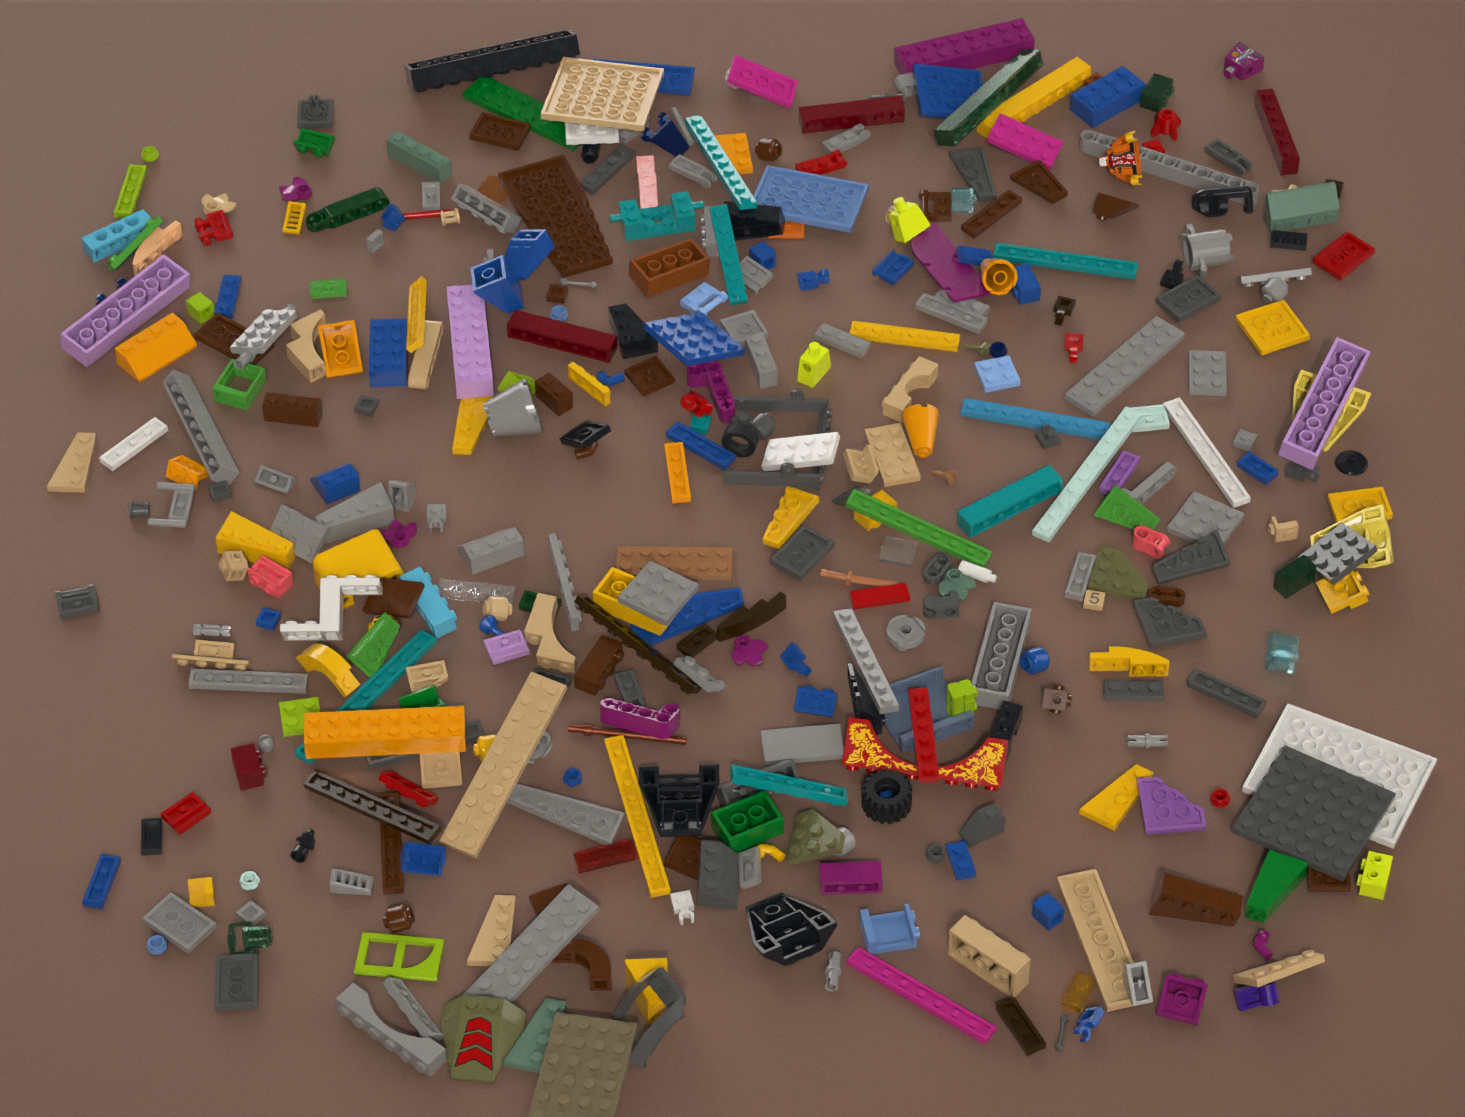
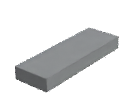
M1078 552L1065 590V598L1078 601L1084 600L1097 555Z

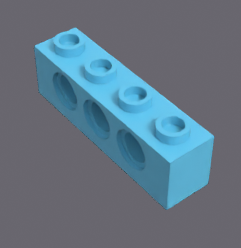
M142 209L81 238L83 251L95 263L123 250L146 227L144 223L151 217Z

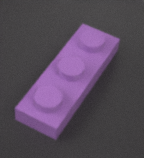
M1123 450L1101 483L1099 492L1108 495L1115 485L1122 489L1138 466L1140 456Z

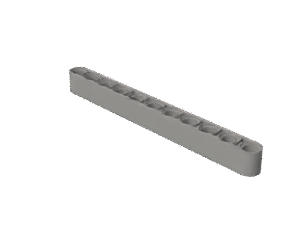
M1084 130L1080 134L1079 149L1081 152L1095 157L1108 156L1107 149L1111 148L1112 143L1117 138L1092 130ZM1139 146L1142 172L1198 190L1249 186L1252 189L1253 206L1258 203L1259 185L1254 182ZM1245 197L1228 198L1245 205Z

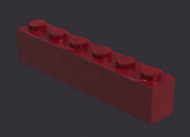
M1273 88L1256 90L1254 106L1280 175L1298 174L1300 157Z
M901 95L799 107V123L802 134L849 129L858 124H863L867 127L905 122V107Z
M514 310L507 323V336L509 338L610 363L617 350L616 335L543 316Z

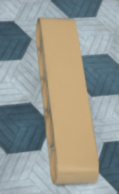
M425 320L424 344L415 351L408 377V388L428 390L443 335V322Z

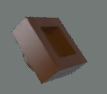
M550 284L546 296L547 302L564 304L568 293V286Z

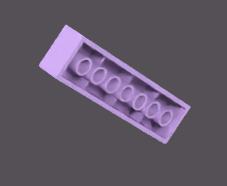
M163 254L60 334L61 348L85 367H89L189 289L190 273Z
M472 284L448 286L447 299L457 399L494 396L485 301L474 294Z
M1336 337L1282 442L1279 456L1311 470L1314 469L1368 362L1371 351Z

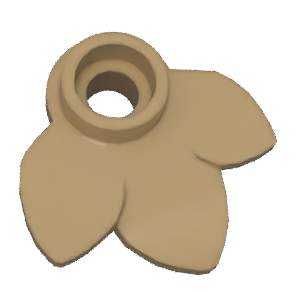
M226 193L215 198L206 194L202 198L205 215L219 210L228 213L236 207L235 202H229Z

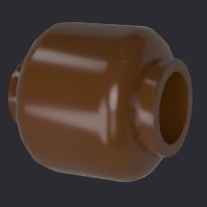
M761 138L755 146V152L759 159L763 161H776L782 154V145L775 138Z
M406 904L388 907L385 916H383L385 928H389L393 933L408 930L412 927V923L415 922L412 908L407 907Z

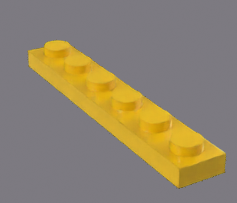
M423 276L409 286L406 350L410 353L420 349L424 344L427 279Z
M852 321L849 333L867 341L958 352L960 334Z

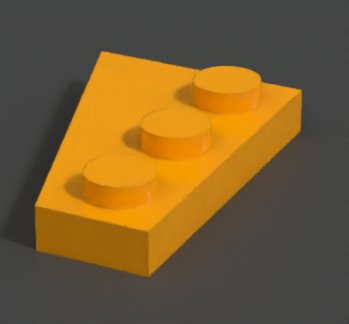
M746 133L715 135V138L739 174L753 173Z

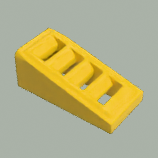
M288 201L282 233L300 235L307 211L306 203Z

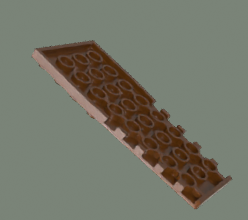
M565 155L498 173L502 186L528 229H546L555 246L548 257L562 278L613 264V257L610 256L609 248L604 242V236L599 230V225L595 221L592 209L589 207V201L583 187Z

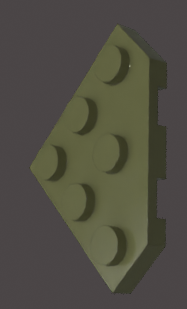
M1101 545L1088 584V590L1105 592V595L1131 601L1146 598L1149 584L1119 548Z
M814 809L796 813L786 861L791 866L842 853L845 836Z

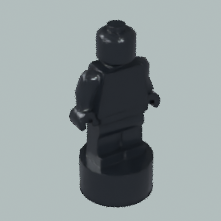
M308 829L306 833H301L296 838L299 844L293 848L290 854L295 862L303 863L308 856V850L311 849L312 851L314 849L315 840L313 836L315 832L312 829Z

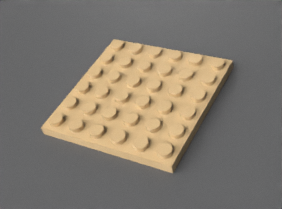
M563 57L541 111V119L644 131L664 76V69Z

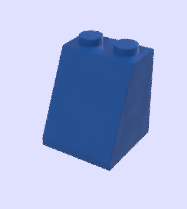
M504 255L470 268L474 294L507 314L524 308L521 283Z

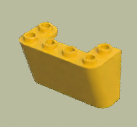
M378 529L369 530L360 536L319 553L313 560L315 583L319 589L321 578H326L328 575H335L337 578H345L347 575L365 578L366 575H374L380 579L383 577L391 579L396 575V579L400 580V576L404 574ZM344 595V598L348 597L344 603V609L354 605L353 595Z

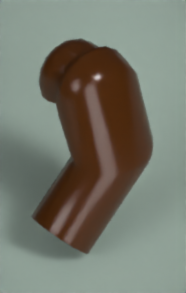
M596 441L584 450H575L576 459L593 456L598 447V442Z

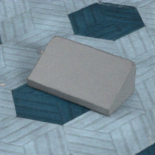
M261 465L254 483L288 494L298 479Z

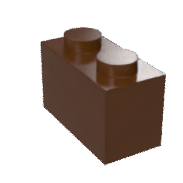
M547 373L535 380V396L556 415L560 416L573 408L572 392L552 374Z

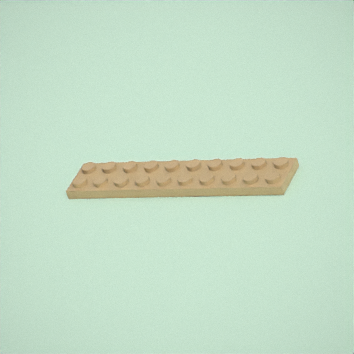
M534 672L530 673L440 839V844L477 858L568 689L566 685Z

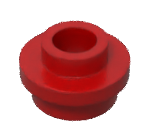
M1216 789L1210 795V802L1215 807L1224 808L1229 805L1230 796L1226 790Z

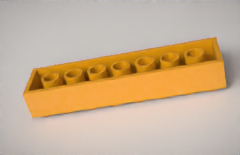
M464 706L304 713L306 759L466 752Z

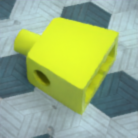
M903 197L893 201L896 209L889 214V220L895 241L906 243L931 226L916 203H905Z
M811 342L809 344V348L799 359L798 382L813 388L831 368L830 353L827 348L821 346L818 342Z

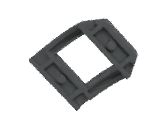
M663 967L646 973L623 997L611 1017V1020L630 1022L625 1016L636 998L649 985L667 1006L668 1009L652 1023L642 1036L637 1032L630 1063L641 1068L646 1067L648 1056L653 1054L666 1033L680 1019L685 1017L682 1007L686 1005V995Z

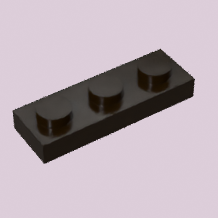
M1015 997L996 1005L997 1013L1027 1056L1046 1048V1042Z

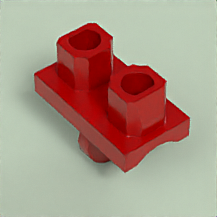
M690 390L689 394H685L680 400L682 408L689 410L696 417L701 418L702 414L711 415L713 404L707 402L696 391Z

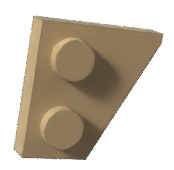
M444 660L406 667L411 693L431 685H435L437 689L448 681Z

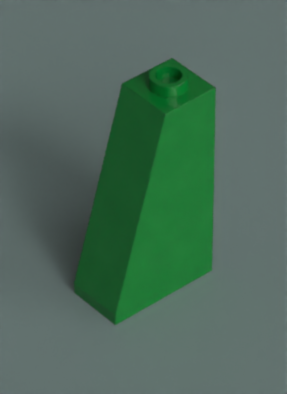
M1269 850L1246 904L1245 917L1253 921L1265 923L1304 880L1307 874L1308 862Z

